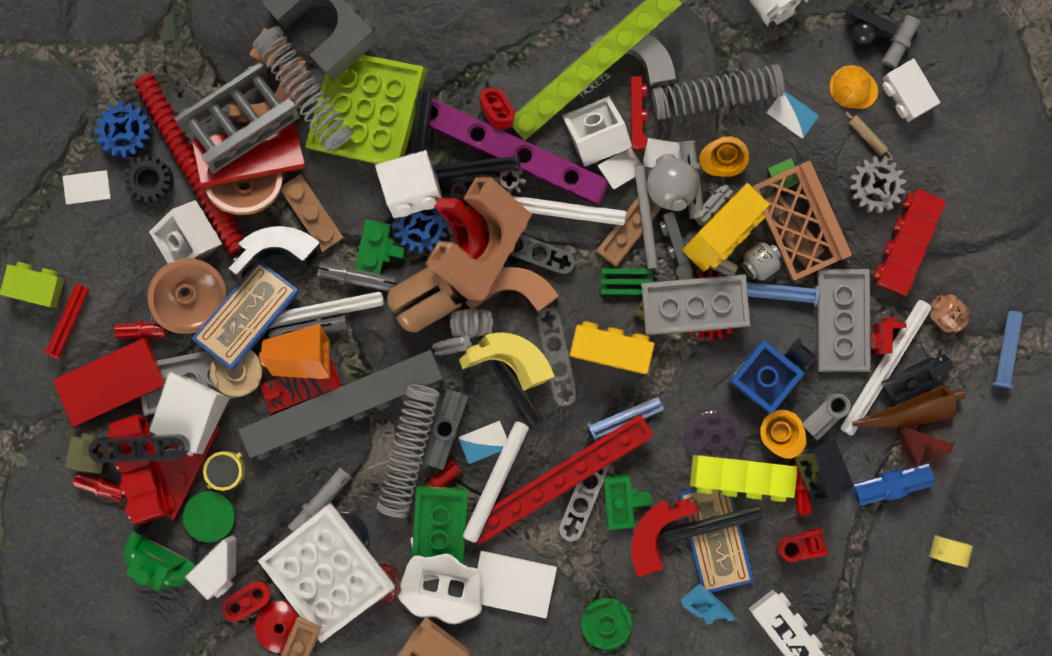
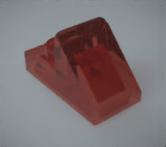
M898 427L897 430L913 464H920L925 446L927 447L926 452L941 456L942 452L951 454L953 443L907 427Z

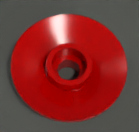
M272 602L266 605L256 618L255 633L257 639L269 651L275 653L283 652L298 616L300 617L290 602ZM276 624L283 625L284 631L282 633H278L275 630Z

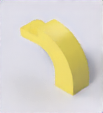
M493 333L484 336L478 341V345L466 349V354L459 359L463 369L487 360L502 361L514 370L523 391L543 384L555 377L547 359L534 344L518 335L510 333Z

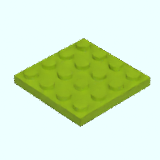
M362 55L334 81L325 74L320 92L325 91V94L318 99L317 104L326 98H330V101L316 110L313 118L328 106L335 105V107L323 117L315 120L312 127L319 125L331 114L340 112L335 119L321 126L316 133L325 131L333 123L343 118L344 122L327 132L321 140L328 139L346 125H349L350 129H352L353 135L336 149L326 151L323 147L324 142H319L321 135H314L315 129L310 128L305 147L310 150L374 164L404 157L415 118L418 92L423 88L427 69L423 66Z

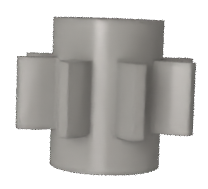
M522 169L499 172L501 174L500 177L494 178L510 195L513 191L520 194L519 184H526L525 179H519ZM508 175H512L513 180H517V182H512L510 187L503 181L508 178Z

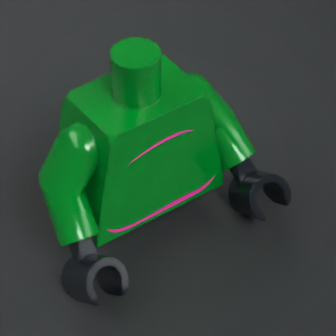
M152 521L148 522L147 525L134 524L133 529L135 532H131L122 554L125 564L129 566L126 574L139 585H146L156 591L166 587L181 586L186 582V576L196 567L195 565L199 564L207 556V549L204 553L198 554L200 544H195L192 547L190 560L161 544L141 536L148 532Z

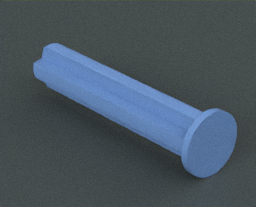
M746 282L748 297L813 303V306H817L819 286H815V289Z
M1008 312L996 382H992L994 386L1013 389L1011 380L1023 318L1021 312Z
M656 397L593 425L590 423L587 425L594 442H596L597 439L606 436L639 414L646 419L662 412L664 409L661 400Z

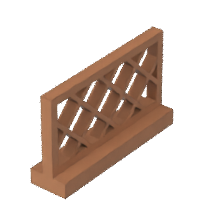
M807 161L752 186L760 196L762 195L759 189L768 185L777 189L773 202L767 201L771 206L770 210L768 211L766 208L763 213L767 215L765 217L766 223L792 281L852 256L811 161ZM793 173L796 174L799 181L796 192L783 187L786 177ZM781 179L779 185L773 183ZM801 188L804 192V195L800 194ZM781 191L794 195L789 209L776 204ZM798 197L808 201L810 207L807 215L793 211ZM774 208L788 212L783 226L773 222L771 216ZM791 214L805 219L800 233L787 228ZM808 221L818 224L820 231L817 239L804 235ZM776 228L781 229L780 235ZM785 231L798 236L794 249L783 245L782 238ZM802 238L815 242L810 256L797 251ZM819 244L828 247L832 258L825 261L814 258ZM787 251L792 253L790 258L787 254ZM795 255L809 259L805 270L799 273L795 272L792 265ZM812 261L819 263L811 267Z

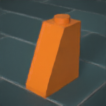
M320 324L262 341V352L259 353L260 362L263 367H267L272 376L318 379L330 377V340Z

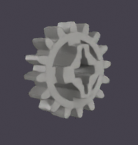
M876 156L871 158V164L865 159L861 162L862 167L856 166L854 168L857 175L849 177L854 184L849 186L848 190H855L856 194L851 199L855 200L858 198L860 200L859 208L867 205V212H871L876 207L877 213L883 212V206L890 210L893 208L891 202L895 204L900 203L901 200L897 195L905 194V190L900 188V186L905 184L906 180L899 178L903 170L895 171L896 162L888 165L886 157L878 162ZM877 168L886 171L888 174L878 172ZM864 175L866 181L864 187L861 188V179ZM880 181L882 186L874 189L872 184ZM891 182H893V191H892V193H890V191H889V187H890ZM869 195L875 197L876 200L879 202L872 201L868 199L866 196Z

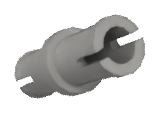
M906 15L898 33L891 38L892 44L882 60L885 65L894 69L897 68L905 50L910 48V41L921 23L918 19Z

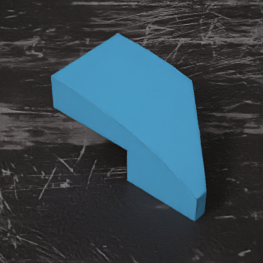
M700 584L681 599L683 607L697 617L703 618L706 625L713 624V621L716 619L726 618L727 622L735 619L733 613Z

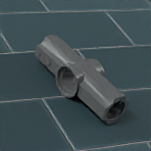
M447 389L438 418L433 425V432L423 458V464L444 470L453 441L458 434V427L469 398L468 396ZM448 423L452 425V432L449 436L443 437L439 435V427L442 424Z

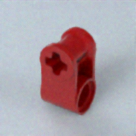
M823 527L809 529L799 534L781 538L776 545L778 556L789 562H797L829 554V550L825 548L822 537ZM788 543L795 545V552L791 556H786L784 550Z

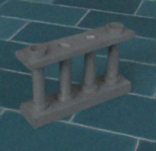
M262 61L248 67L244 73L193 106L183 109L179 115L174 117L180 130L185 133L191 129L206 149V153L201 156L212 174L218 172L300 118L290 98L280 102L267 85L265 80L269 78V75ZM254 87H257L272 107V110L263 116H258L243 96V94ZM232 101L236 102L250 121V124L240 131L236 130L222 111V108ZM211 115L215 117L228 135V138L218 145L213 143L200 125V122Z

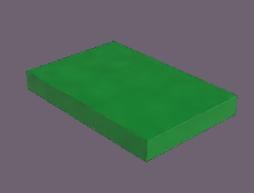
M416 486L412 557H434L450 554L461 564L464 563L465 538L463 534L466 529L468 489Z

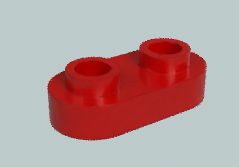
M496 88L483 90L480 93L479 105L489 123L500 130L512 127L515 121V111L505 94Z
M255 581L224 600L221 607L223 616L229 621L237 622L252 614L269 602L271 598L270 587L265 582ZM256 589L262 591V598L255 597L254 591ZM233 603L240 605L239 612H235L232 609Z

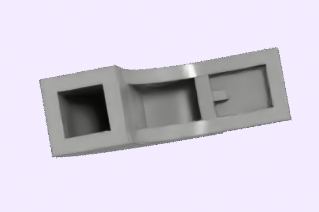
M647 34L626 52L636 57L643 65L648 88L674 84L676 78L671 58L664 46L652 35ZM603 36L594 38V42H590L589 48L592 47Z

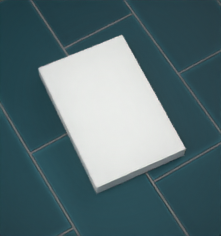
M481 550L477 568L481 574V605L546 618L557 566Z

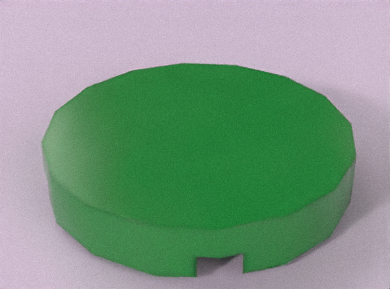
M211 490L200 492L192 497L185 506L183 514L184 526L188 533L198 541L207 543L219 541L227 536L234 527L236 519L235 508L232 502L221 492Z
M608 597L596 599L582 613V633L588 643L602 650L616 649L623 645L631 634L633 625L631 614L626 606L617 599Z

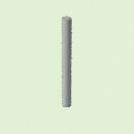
M637 166L634 169L647 268L655 269L658 268L645 166Z

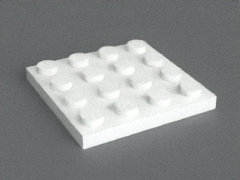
M331 503L258 560L300 617L322 626L317 638L320 643L395 587Z

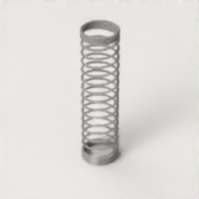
M276 26L268 29L253 42L254 49H256L257 53L262 54V60L267 61L266 66L272 67L271 73L277 74L276 80L282 81L281 87L286 88L285 93L291 95V101H296L295 107L301 108L300 114L306 115L305 121L310 122L309 128L315 129L314 135H321L319 142H324V149L326 151L336 149L353 135L352 129H350L349 125H346L328 139L321 140L327 132L342 124L344 119H339L325 131L316 133L321 126L335 119L340 112L331 114L319 125L312 127L315 120L334 109L335 105L328 106L314 118L307 120L310 113L326 105L330 98L322 100L310 111L302 113L306 106L320 99L325 94V91L317 93L304 105L297 106L300 100L317 91L321 84L311 87L299 98L292 99L295 93L310 86L316 78L312 77L302 83L295 91L288 92L291 86L304 80L310 75L311 71H305L289 85L283 86L286 79L301 72L306 67V64L297 66L284 78L278 79L280 73L289 70L299 63L301 57L294 58L283 66L280 71L273 72L276 66L291 59L297 50L286 53L274 65H269L268 63L271 59L289 50L292 43L283 45L269 58H264L265 53L276 49L287 40V37L283 36L284 32L281 27Z
M778 64L770 66V69L764 66L762 72L759 68H756L754 73L748 69L746 75L740 71L738 77L732 72L730 79L724 74L722 81L716 75L714 81L709 77L706 79V83L699 79L697 85L692 80L689 87L687 83L683 82L681 89L678 84H675L673 91L667 85L665 93L661 87H655V89H652V101L657 120H662L666 117L664 101L668 118L670 119L671 117L668 105V88L674 102L675 114L677 117L679 116L676 103V86L681 96L684 115H687L684 101V84L689 94L692 113H695L692 99V83L698 95L700 111L703 112L700 81L706 93L708 110H711L708 80L711 82L714 91L716 108L719 109L716 79H718L722 89L724 106L727 107L724 77L728 81L733 106H735V96L732 88L733 75L738 84L740 103L743 104V93L740 85L741 73L746 82L748 101L750 103L752 101L748 83L749 72L754 80L756 99L759 101L760 94L756 81L757 70L761 75L763 94L767 100L768 92L764 79L765 68L770 76L772 96L774 98L783 96L785 88L781 68Z
M408 385L405 395L412 399L432 402L434 406L428 407L409 400L403 402L405 405L413 408L430 410L432 414L426 415L408 408L401 410L403 413L411 416L428 418L430 422L424 423L418 419L406 416L399 418L401 421L409 424L425 425L428 430L423 431L405 424L397 425L399 429L407 432L423 433L426 435V438L421 439L404 432L395 433L397 437L405 440L421 441L424 443V446L419 447L403 440L393 441L395 445L403 448L419 449L422 451V454L417 455L402 448L391 449L393 453L401 456L417 457L420 459V462L416 463L400 456L389 457L393 462L404 465H416L418 467V470L414 471L399 464L390 463L387 465L389 469L398 472H385L392 479H385L383 482L391 487L381 488L384 493L389 495H380L379 498L381 500L377 502L376 508L382 514L390 517L405 518L409 515V503L412 502L411 495L414 494L413 488L417 485L414 480L419 477L416 472H419L421 469L419 467V464L423 462L421 456L425 454L423 448L427 446L425 440L429 438L427 435L431 431L429 425L433 423L431 417L435 415L433 409L437 407L435 402L439 400L440 396L438 391L421 385ZM401 435H406V436H410V437H413V438H407V437H404V436H401ZM399 443H405L411 446H405ZM395 450L407 452V453H410V454H412V455L400 453V452H397V451H395ZM393 458L402 459V460L408 461V462H410V463L398 461V460H395V459H393ZM391 466L401 467L409 471L396 469ZM402 473H414L416 478H411ZM389 474H396V475H400V476L405 477V478H399V477L391 476V475H389ZM397 480H401V481H412V482L414 483V485H413V486H409V485H407V484H405V483H403V482L397 481ZM386 481L395 482L404 486L393 485ZM384 489L394 490L402 494L391 493ZM399 489H410L412 490V493L407 494L406 492ZM382 497L393 498V499L399 500V501H401V502H398V501H395V500L384 499V498H382ZM398 497H409L410 501L406 502Z

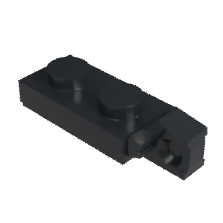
M943 354L936 358H927L882 381L889 402L896 406L939 384L942 374L954 369L952 360L946 354Z

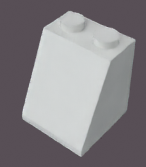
M170 372L150 431L157 435H184L190 443V450L187 455L193 456L194 453L203 454L230 398L190 378Z

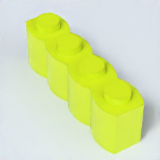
M693 455L690 486L697 487L698 493L712 494L713 489L722 490L721 495L737 497V492H745L746 498L762 499V495H771L772 501L786 502L787 497H795L798 467Z

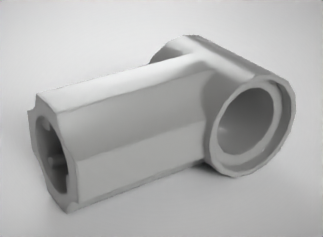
M833 393L828 395L825 401L802 422L804 428L818 440L841 417L848 414L851 407L850 401L842 394ZM836 398H840L843 401V408L839 412H833L831 409V402Z

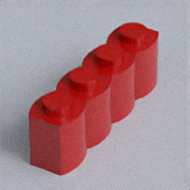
M916 189L912 193L908 192L902 204V207H905L902 217L898 216L892 230L896 231L892 241L888 240L883 249V254L886 255L883 264L879 263L873 273V278H876L874 285L899 296H907L926 248L932 238L936 224L942 214L946 200L920 189Z
M135 415L109 424L110 431L108 432V437L151 435L145 416ZM148 441L146 443V450L149 454L155 455L154 446L151 441ZM123 442L121 445L123 454L130 456L133 450L132 446L127 442ZM157 461L114 462L117 470L121 472L122 481H120V489L123 495L127 497L126 514L133 524L141 525L169 516L168 502L163 491V482Z

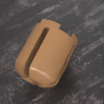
M429 266L394 286L388 292L389 307L392 312L396 313L435 290L441 289V291L396 317L399 324L405 330L412 333L424 329L462 307L461 303L456 305L452 298L457 295L453 287Z
M425 617L412 633L404 648L396 656H470V652L467 647Z

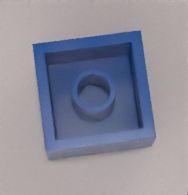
M765 340L758 342L727 381L766 413L772 414L804 375V372Z

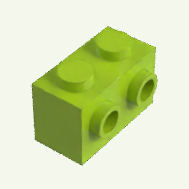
M18 261L16 266L7 264L0 295L47 307H58L65 281L64 278L57 277L58 271L42 268L40 273L32 271L33 265Z

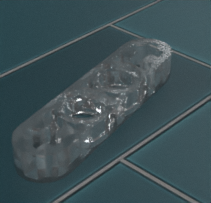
M547 307L539 312L537 323L544 355L551 369L556 362H562L567 367V372L564 376H555L550 379L555 401L559 405L568 406L576 399L575 383L560 315L554 308ZM546 312H550L551 316H556V320L552 322L553 330L558 327L560 333H550L544 336L543 330L548 331V325L545 322L542 323L541 318L545 317ZM551 337H557L561 340L562 346L556 352H552L547 348V340ZM569 377L570 383H565L567 391H572V396L568 397V402H564L563 398H558L557 393L561 392L560 384L555 386L554 380L562 381Z

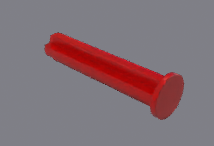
M80 284L74 286L46 350L42 351L43 353L62 360V351L87 298L89 288Z

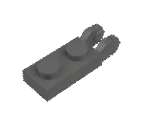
M674 212L662 216L663 221L659 222L663 236H668L671 246L667 247L671 261L676 260L678 265L674 271L675 276H677L678 280L691 279L693 277L688 256L681 251L684 248V244Z

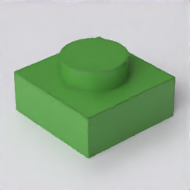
M792 158L768 168L767 172L770 178L794 168L795 165ZM795 173L786 177L783 184L784 188H789L799 183ZM781 179L773 183L779 185Z

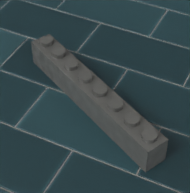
M429 350L238 429L249 458L257 456L260 461L272 456L271 450L281 447L282 451L296 446L295 440L305 437L306 441L320 436L319 430L329 427L330 431L344 426L343 420L353 417L354 421L369 415L367 410L377 407L378 411L392 406L391 401L401 397L402 401L410 399L405 395L408 385H421L434 389L440 386L439 381L444 378L433 351Z

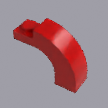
M439 198L434 207L450 225L453 233V243L473 260L478 259L488 246L487 232L482 216L473 207H464L463 202L456 198Z
M689 498L675 502V508H672L669 499L654 506L642 517L635 529L631 546L632 561L638 577L665 567L659 548L660 533L667 523L700 511L697 500L690 502Z

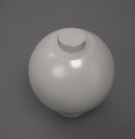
M665 154L658 157L656 165L650 171L647 179L649 196L655 204L667 210L681 211L694 200L699 188V180L694 168L686 161L676 159L673 154Z

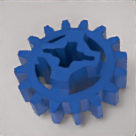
M119 101L118 108L109 104L110 111L107 113L101 110L100 113L103 119L95 120L100 125V128L95 129L94 133L101 135L96 140L97 143L105 144L103 150L107 153L112 150V155L118 157L120 152L124 158L129 157V152L137 156V148L146 149V146L143 144L144 140L151 141V137L146 135V133L153 129L145 124L150 118L147 115L142 116L144 110L140 107L135 110L133 103L129 102L126 107L122 101ZM120 114H126L124 117L121 118L115 117ZM108 125H110V133H109V135H108ZM139 125V134L137 136L136 127ZM121 126H124L127 130L125 134L120 130ZM123 142H131L130 145L121 146Z
M436 208L429 209L434 214L431 216L423 215L420 211L411 213V222L405 227V220L408 216L397 217L400 221L393 224V227L399 229L400 232L396 233L395 237H403L401 245L404 247L410 244V252L413 253L415 248H419L420 254L424 253V248H428L430 252H433V245L441 242L439 240L441 237H448L443 232V229L450 228V225L443 223L445 219ZM417 221L428 222L424 232H421L419 229L415 230V227L418 226ZM439 224L437 234L432 239L431 231L433 227ZM416 235L421 237L423 243L414 242L408 237Z

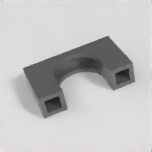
M265 0L262 2L268 12L285 30L306 11L314 7L326 6L337 11L338 23L335 31L310 54L316 64L332 81L379 41L374 33L376 27L367 17L362 20L358 16L360 10L351 0L348 3L344 0Z

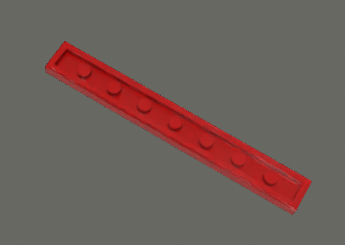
M639 414L495 504L476 542L478 546L655 437L642 415Z

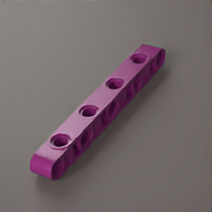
M432 99L431 108L438 111V116L434 120H429L428 129L493 159L517 156L520 152L527 151L531 154L532 159L528 163L520 162L522 172L589 203L600 206L609 186L607 179ZM482 130L485 133V137L481 141H474L471 139L472 132ZM569 172L575 173L578 176V182L574 185L567 184L564 181L565 174Z

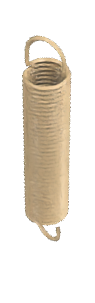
M846 112V115L852 118L849 124L854 127L877 154L882 156L885 152H888L885 144L877 138L857 115L852 117Z

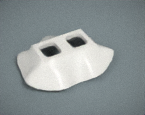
M450 554L434 557L414 556L407 564L397 591L398 598L417 617H436L447 624H460L478 616L481 612V574L478 569L461 564ZM426 574L439 577L436 592L423 588ZM451 580L464 583L462 597H454L448 594Z

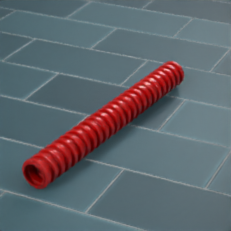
M154 74L140 77L134 83V87L139 89L138 94L143 96L142 101L146 102V108L151 110L149 113L151 116H154V122L158 123L157 128L162 130L161 135L166 137L165 142L170 144L169 149L174 151L173 156L178 158L177 163L182 165L180 169L186 172L185 178L190 179L188 183L193 185V192H197V199H201V206H205V213H209L208 219L213 220L212 226L217 228L216 233L221 235L220 240L224 241V247L229 249L227 253L229 255L240 253L238 243L245 238V235L240 233L241 228L236 226L237 221L232 219L233 214L215 206L208 198L205 187L202 188L193 144L189 143L191 139L186 137L187 132L183 133L175 121V111L170 109L171 103L166 102L167 96L163 95L164 91L162 88H159L160 84L158 81H155L156 77Z

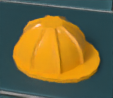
M854 65L844 66L837 70L831 78L829 85L830 94L834 101L842 107L864 109L871 106L877 99L878 86L870 74L861 67Z
M723 136L708 144L701 151L699 162L707 174L732 177L741 173L746 168L749 162V151L746 144L740 139Z
M776 410L764 418L760 427V436L764 445L769 450L783 458H794L804 450L806 445L805 430L801 419L795 413L788 410Z

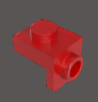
M882 318L881 323H874L873 333L870 338L873 354H893V329L907 328V323H898V318Z

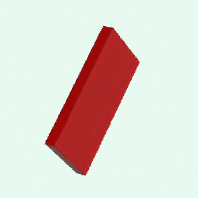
M294 122L214 174L209 170L201 156L206 153V149L198 138L192 139L202 188L305 168ZM223 133L209 137L215 145H218L226 140L228 135Z
M147 338L138 340L53 380L72 427H77L164 387L166 383Z

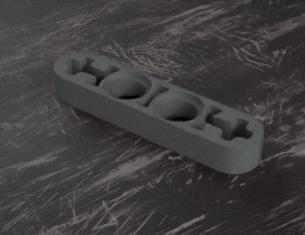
M486 225V232L489 233L488 225ZM522 234L519 236V239L523 243V248L519 252H511L509 256L562 275L569 274L575 266V259L568 251ZM536 247H543L546 250L547 257L543 261H536L532 257V251ZM551 251L557 252L554 256L555 258L562 259L563 256H567V262L571 263V266L561 270L557 262L552 261V266L546 264L550 260Z

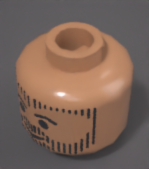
M953 294L940 295L931 303L930 318L944 332H958L969 322V309L957 296Z

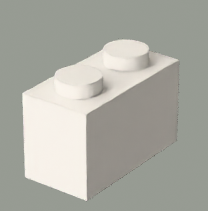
M915 59L908 61L882 78L885 92L888 96L894 98L897 103L896 110L901 118H906L907 122L940 103Z

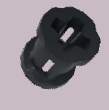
M798 338L784 355L791 357L801 366V370L804 372L811 366L819 354L816 352L812 353L801 343L802 340Z

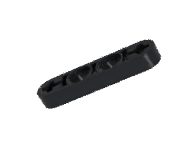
M181 434L102 437L90 444L88 452L91 459L98 463L176 460L188 454L190 443ZM148 441H152L157 445V453L155 455L147 452L146 443ZM123 442H127L132 446L133 450L130 456L123 454L121 450ZM175 442L177 445H181V450L179 451L175 448L165 450V446ZM98 447H113V451L103 454L100 451L98 452Z

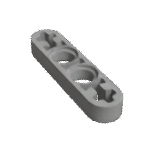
M610 465L603 468L601 475L598 472L594 474L598 479L596 487L592 489L586 488L583 485V481L575 486L559 527L560 535L565 540L575 541L582 535L602 486L603 477L606 476ZM577 498L587 500L588 508L586 511L580 513L574 510L573 503ZM569 512L577 517H584L582 522L577 519L575 528L578 529L577 534L572 533L571 536H567V530L564 529V526L570 525L573 517H568Z

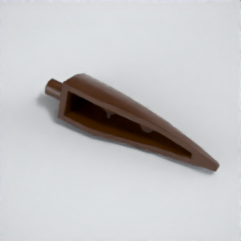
M946 386L923 391L896 406L852 422V425L873 428L904 427L953 419L956 417V401L965 399V392L963 389L951 391Z

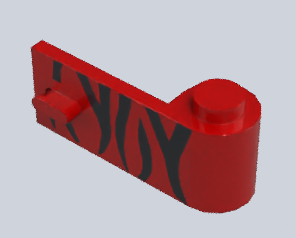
M330 358L329 378L281 376L261 384L260 387L271 414L340 388L342 384L333 359Z

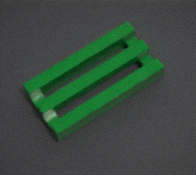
M601 269V295H642V290L606 289V284L641 285V283L653 282V269ZM606 275H647V279H606Z

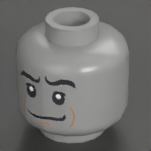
M760 242L745 252L742 267L752 280L758 279L763 281L780 269L779 258L782 256L775 245L769 246L766 243Z

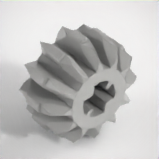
M466 309L451 313L450 328L453 336L484 337L492 334L493 319L492 313L489 310Z

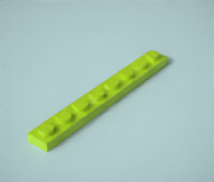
M644 0L515 113V121L512 127L526 140L682 4L681 1Z

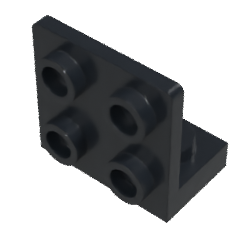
M835 439L829 440L795 457L814 506L835 502L841 499L840 493L853 487V482Z

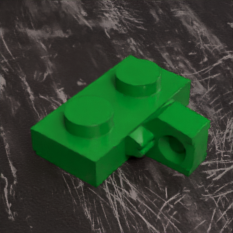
M365 220L355 270L381 275L383 263L390 262V257L404 259L406 249L393 246L394 240L389 239L391 224Z
M629 475L603 477L608 530L633 528V513L639 512L638 507L652 505L651 494L649 491L637 492L636 488H631Z

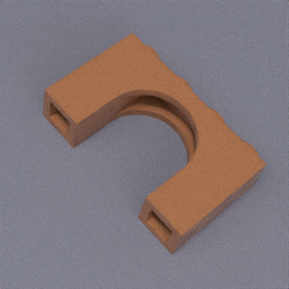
M492 177L475 178L464 197V200L484 217L489 228V242L482 256L473 260L455 243L438 242L426 262L427 266L465 298L470 300L483 301L489 294L494 280L501 273L507 257L514 250L515 243L526 229L527 222L532 215Z

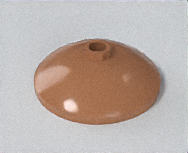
M282 173L205 187V191L211 202L225 212L237 215L253 214L267 208L278 197L282 187ZM242 187H248L247 190H241Z
M193 258L178 259L163 266L152 278L147 293L148 306L154 319L165 329L180 334L198 332L226 299V287L218 271L210 264ZM182 288H188L186 294H180Z

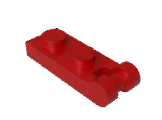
M642 76L631 77L630 79L631 148L635 152H642L648 143L647 136L643 134V125H647V109H642V99L647 97L646 84H642Z

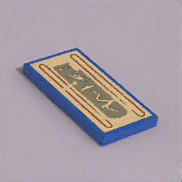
M260 263L240 285L238 284L193 336L192 340L233 371L298 295L299 291L265 264Z
M697 488L678 493L680 500L689 498L690 502L697 500L700 511L684 517L686 524L736 511L733 496L721 495L722 490L713 489L712 494L698 493ZM740 525L689 538L700 585L709 592L754 582Z

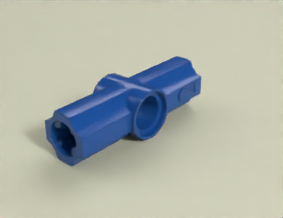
M923 464L905 470L888 471L879 474V477L852 484L853 493L858 505L862 506L884 499H898L907 496L909 492L934 486L935 478L929 464Z

